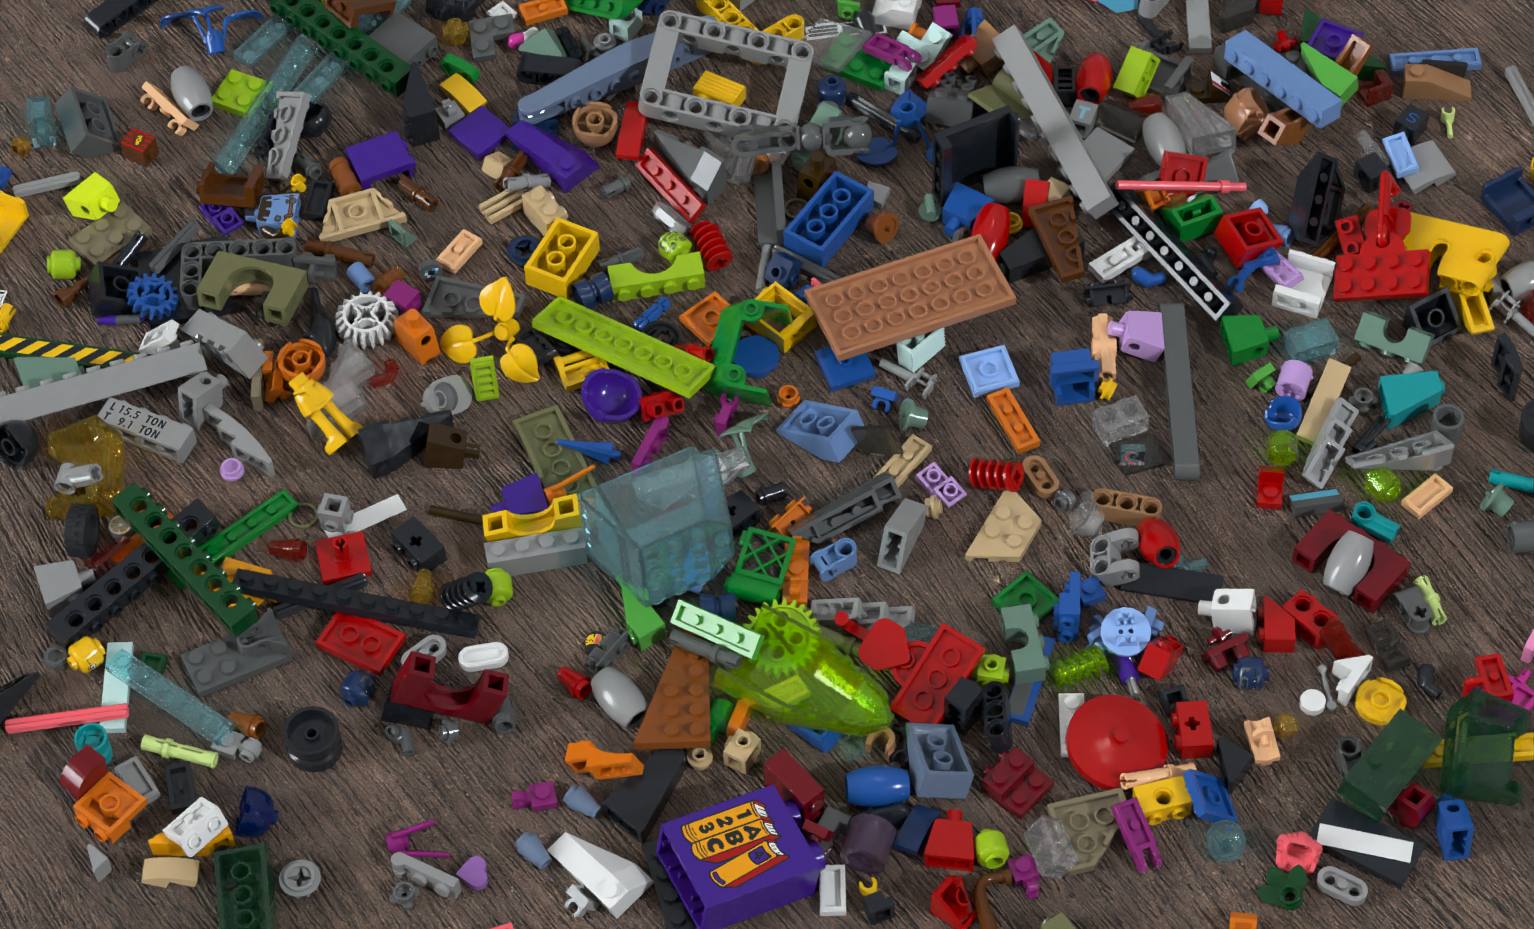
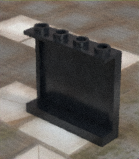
M1009 105L933 134L932 194L942 209L956 182L968 187L983 181L982 175L992 170L1018 166L1017 156L1019 155L1018 141L1020 140L1019 126L1021 125L1019 115L1013 112Z

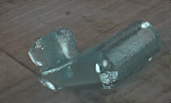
M1180 553L1179 561L1173 566V568L1198 572L1207 569L1208 562L1205 557L1189 561L1184 559L1185 556Z

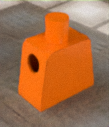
M411 308L394 320V339L421 366L440 354L434 328L417 310Z

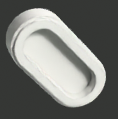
M500 642L468 646L463 648L458 655L460 667L467 672L499 668L504 666L509 659L507 647Z

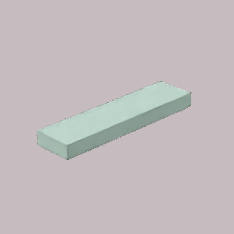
M133 642L107 643L101 706L129 704L134 652ZM127 718L100 721V725L105 728L107 733H126Z

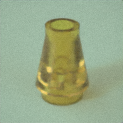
M422 569L418 572V576L409 591L411 602L428 605L433 600V573L430 570Z

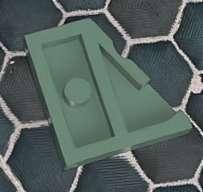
M1049 17L1025 33L1024 36L1032 50L1051 63L1065 32Z

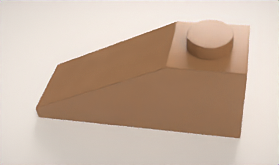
M1428 64L1404 65L1401 81L1402 99L1471 101L1470 80Z

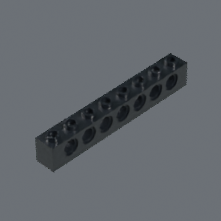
M1113 182L1110 189L1119 205L1110 211L1215 321L1221 322L1222 316H1237L1244 305L1133 190L1116 189V182Z
M197 498L173 517L181 525V531L185 535L190 534L194 538L197 548L207 538H212L220 528L217 517ZM196 528L194 531L187 532L189 529ZM143 542L45 624L49 635L68 651V647L85 636L90 637L92 634L98 633L104 627V624L113 617L120 615L128 604L138 600L146 589L157 584L161 577L170 569ZM158 559L155 563H150L152 560ZM139 575L137 578L131 579L133 576ZM115 591H120L118 594L112 595ZM101 607L99 610L93 611L94 608ZM77 623H82L80 626L73 627Z

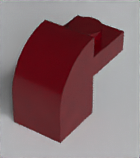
M87 744L69 760L63 769L60 785L67 789L76 801L80 800L94 784L108 773L106 758Z
M1414 782L1406 789L1393 783L1377 799L1379 807L1397 816L1399 824L1407 828H1416L1435 807L1434 794Z

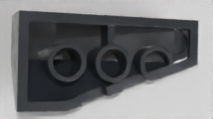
M451 410L426 413L419 419L410 420L409 416L402 417L401 422L389 423L388 420L379 421L358 429L362 455L373 479L396 471L423 451L427 444L430 422L454 427Z

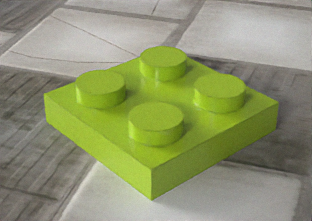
M231 69L212 96L213 107L251 120L272 89L271 82Z

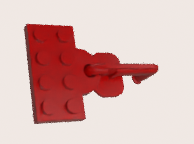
M1387 170L1382 171L1380 175L1378 209L1369 212L1365 218L1364 234L1367 239L1362 244L1359 254L1336 256L1333 294L1335 302L1428 296L1431 252L1429 249L1407 251V247L1402 240L1411 231L1412 217L1406 208H1390L1391 196L1398 195L1401 188Z
M839 611L834 616V621L837 625L863 640L858 650L859 658L863 663L876 671L891 668L894 679L902 687L889 706V709L911 723L940 724L944 718V697L961 676L969 679L986 652L983 646L945 623L941 624L930 643L920 640L907 642L905 629L890 619L882 618L877 620L869 631L849 619L848 614L844 611Z

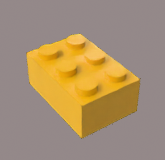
M557 217L524 266L526 284L555 296H562L568 299L572 294L571 284L581 280L600 251L598 232Z

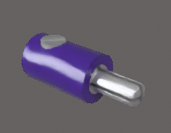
M1114 654L1113 660L1121 683L1129 687L1131 696L1136 697L1140 694L1137 686L1140 676L1134 657H1122Z

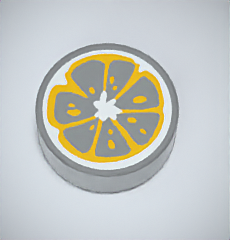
M119 515L114 516L108 523L110 535L115 539H126L133 533V530Z

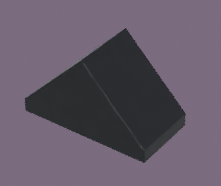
M1218 737L1216 754L1228 794H1232L1252 768L1254 755L1228 739Z

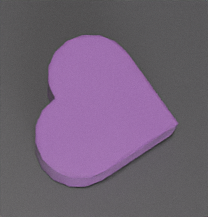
M480 856L471 857L457 871L456 878L473 890H483L488 884L485 860Z

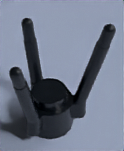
M1381 415L1378 416L1360 440L1353 445V454L1378 448L1374 439L1386 428L1391 419L1387 418L1375 430L1383 419Z

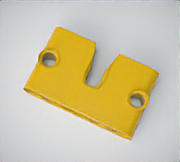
M1410 212L1412 217L1411 231L1402 240L1407 247V251L1429 249L1431 252L1430 268L1435 260L1442 256L1437 276H1440L1441 280L1439 288L1448 286L1449 291L1469 296H1478L1487 281L1496 276V264L1510 245L1509 239L1499 232Z

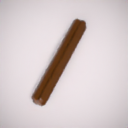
M1366 203L1353 215H1359L1362 225L1367 214L1374 209ZM1337 230L1310 255L1326 259L1341 245Z

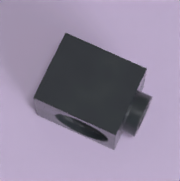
M1373 152L1356 160L1353 176L1368 193L1379 190L1382 171L1387 170L1390 172L1391 170L1377 153Z

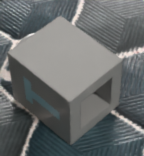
M1076 99L1070 118L1080 136L1087 138L1092 133L1096 124L1098 105Z

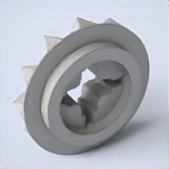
M295 860L288 863L279 875L281 890L288 897L294 896L298 900L303 896L309 897L315 890L318 891V885L321 882L319 868L308 860ZM302 872L304 879L307 881H302V885L298 887L295 880L299 879Z

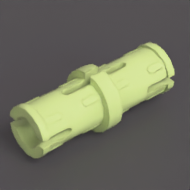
M1428 576L1418 577L1413 581V584L1419 587L1425 601L1431 608L1430 620L1432 625L1443 624L1447 620V616L1440 605L1438 593L1434 592Z

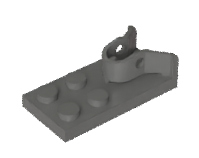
M267 608V612L259 621L237 638L230 634L180 654L199 698L293 660L290 646L286 643L271 608Z

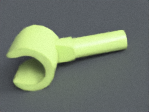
M1443 107L1440 120L1442 123H1445L1447 136L1451 139L1453 138L1452 123L1454 121L1455 108H1451V113H1446Z

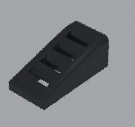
M1054 67V89L1064 107H1073L1076 102V67Z

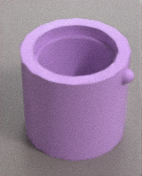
M1288 360L1280 366L1281 371L1275 391L1279 396H1290L1301 401L1305 398L1310 381L1314 378L1312 376L1313 371L1309 365L1302 361Z

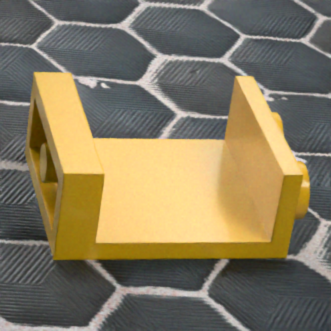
M1 190L0 254L29 216L23 199L5 194Z

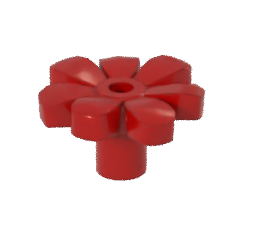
M1280 30L1276 32L1278 40L1274 41L1270 48L1275 52H1281L1283 49L1285 52L1292 50L1291 47L1298 45L1297 37L1289 38L1286 36L1285 30Z

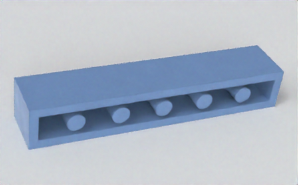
M1247 30L1226 40L1225 60L1316 127L1321 129L1340 118L1342 100Z

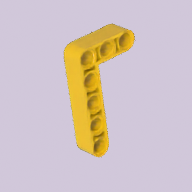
M696 0L697 8L705 16H712L720 22L758 30L729 0ZM791 14L762 30V32L803 41L804 19L800 15ZM750 61L753 64L762 65V63Z

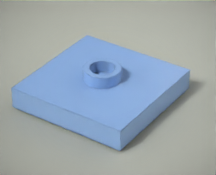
M1005 345L959 356L960 365L974 398L991 394L1007 387L1011 389L1020 386L1019 378Z

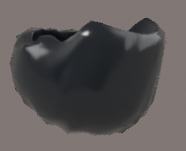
M309 102L303 130L300 133L302 136L315 138L327 130L332 120V114L327 105L320 102Z

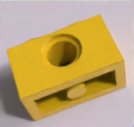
M1183 775L1133 787L1132 798L1136 797L1149 825H1157L1164 820L1173 818L1182 819L1191 814L1192 799L1186 790ZM1159 801H1164V802H1167L1168 804H1160V803H1158V802H1159Z

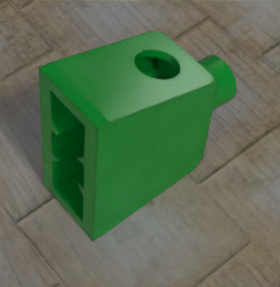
M1259 315L1221 317L1220 333L1231 366L1265 356L1268 351L1269 341L1279 340L1278 327L1270 326L1264 328Z

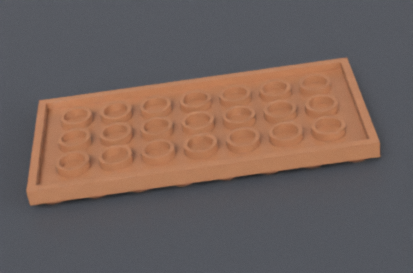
M981 234L804 290L805 298L838 362L1016 304V296Z

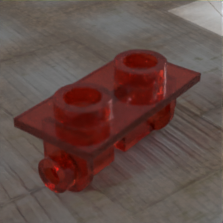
M1332 615L1319 634L1337 660L1364 656L1363 651L1359 650L1357 645L1351 641L1352 638L1345 630V625L1337 621L1335 616Z

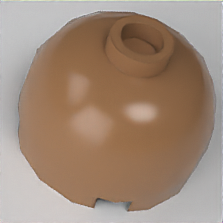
M603 102L586 103V107L582 109L580 107L577 108L573 114L572 125L579 141L589 147H602L613 140L618 129V117L610 105Z

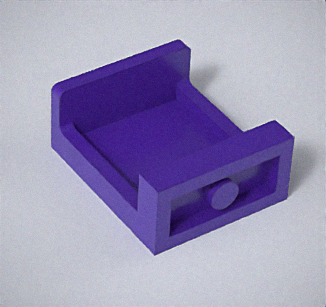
M397 130L345 148L347 160L351 164L353 173L357 176L362 191L370 189V183L404 171H407L409 177L414 176L415 159L412 154L408 155L407 143L404 138L400 139Z

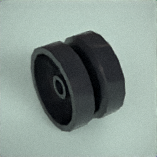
M304 707L292 713L286 720L283 728L284 742L288 757L295 767L302 771L315 773L325 771L334 766L340 759L343 751L342 737L338 721L332 712L322 707Z

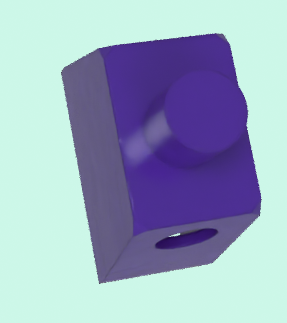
M537 473L504 486L501 489L503 501L490 505L492 513L507 510L520 515L539 513L549 507Z

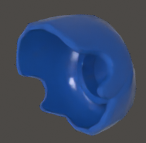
M1280 396L1273 398L1269 409H1265L1266 424L1277 432L1292 431L1300 424L1302 419L1301 404L1294 397Z

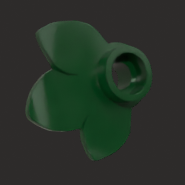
M1298 864L1288 874L1278 868L1269 867L1266 876L1267 885L1257 889L1261 900L1267 904H1279L1281 908L1288 911L1298 909L1304 900L1302 891L1307 886V875L1303 867ZM1288 896L1295 897L1293 901H1286Z

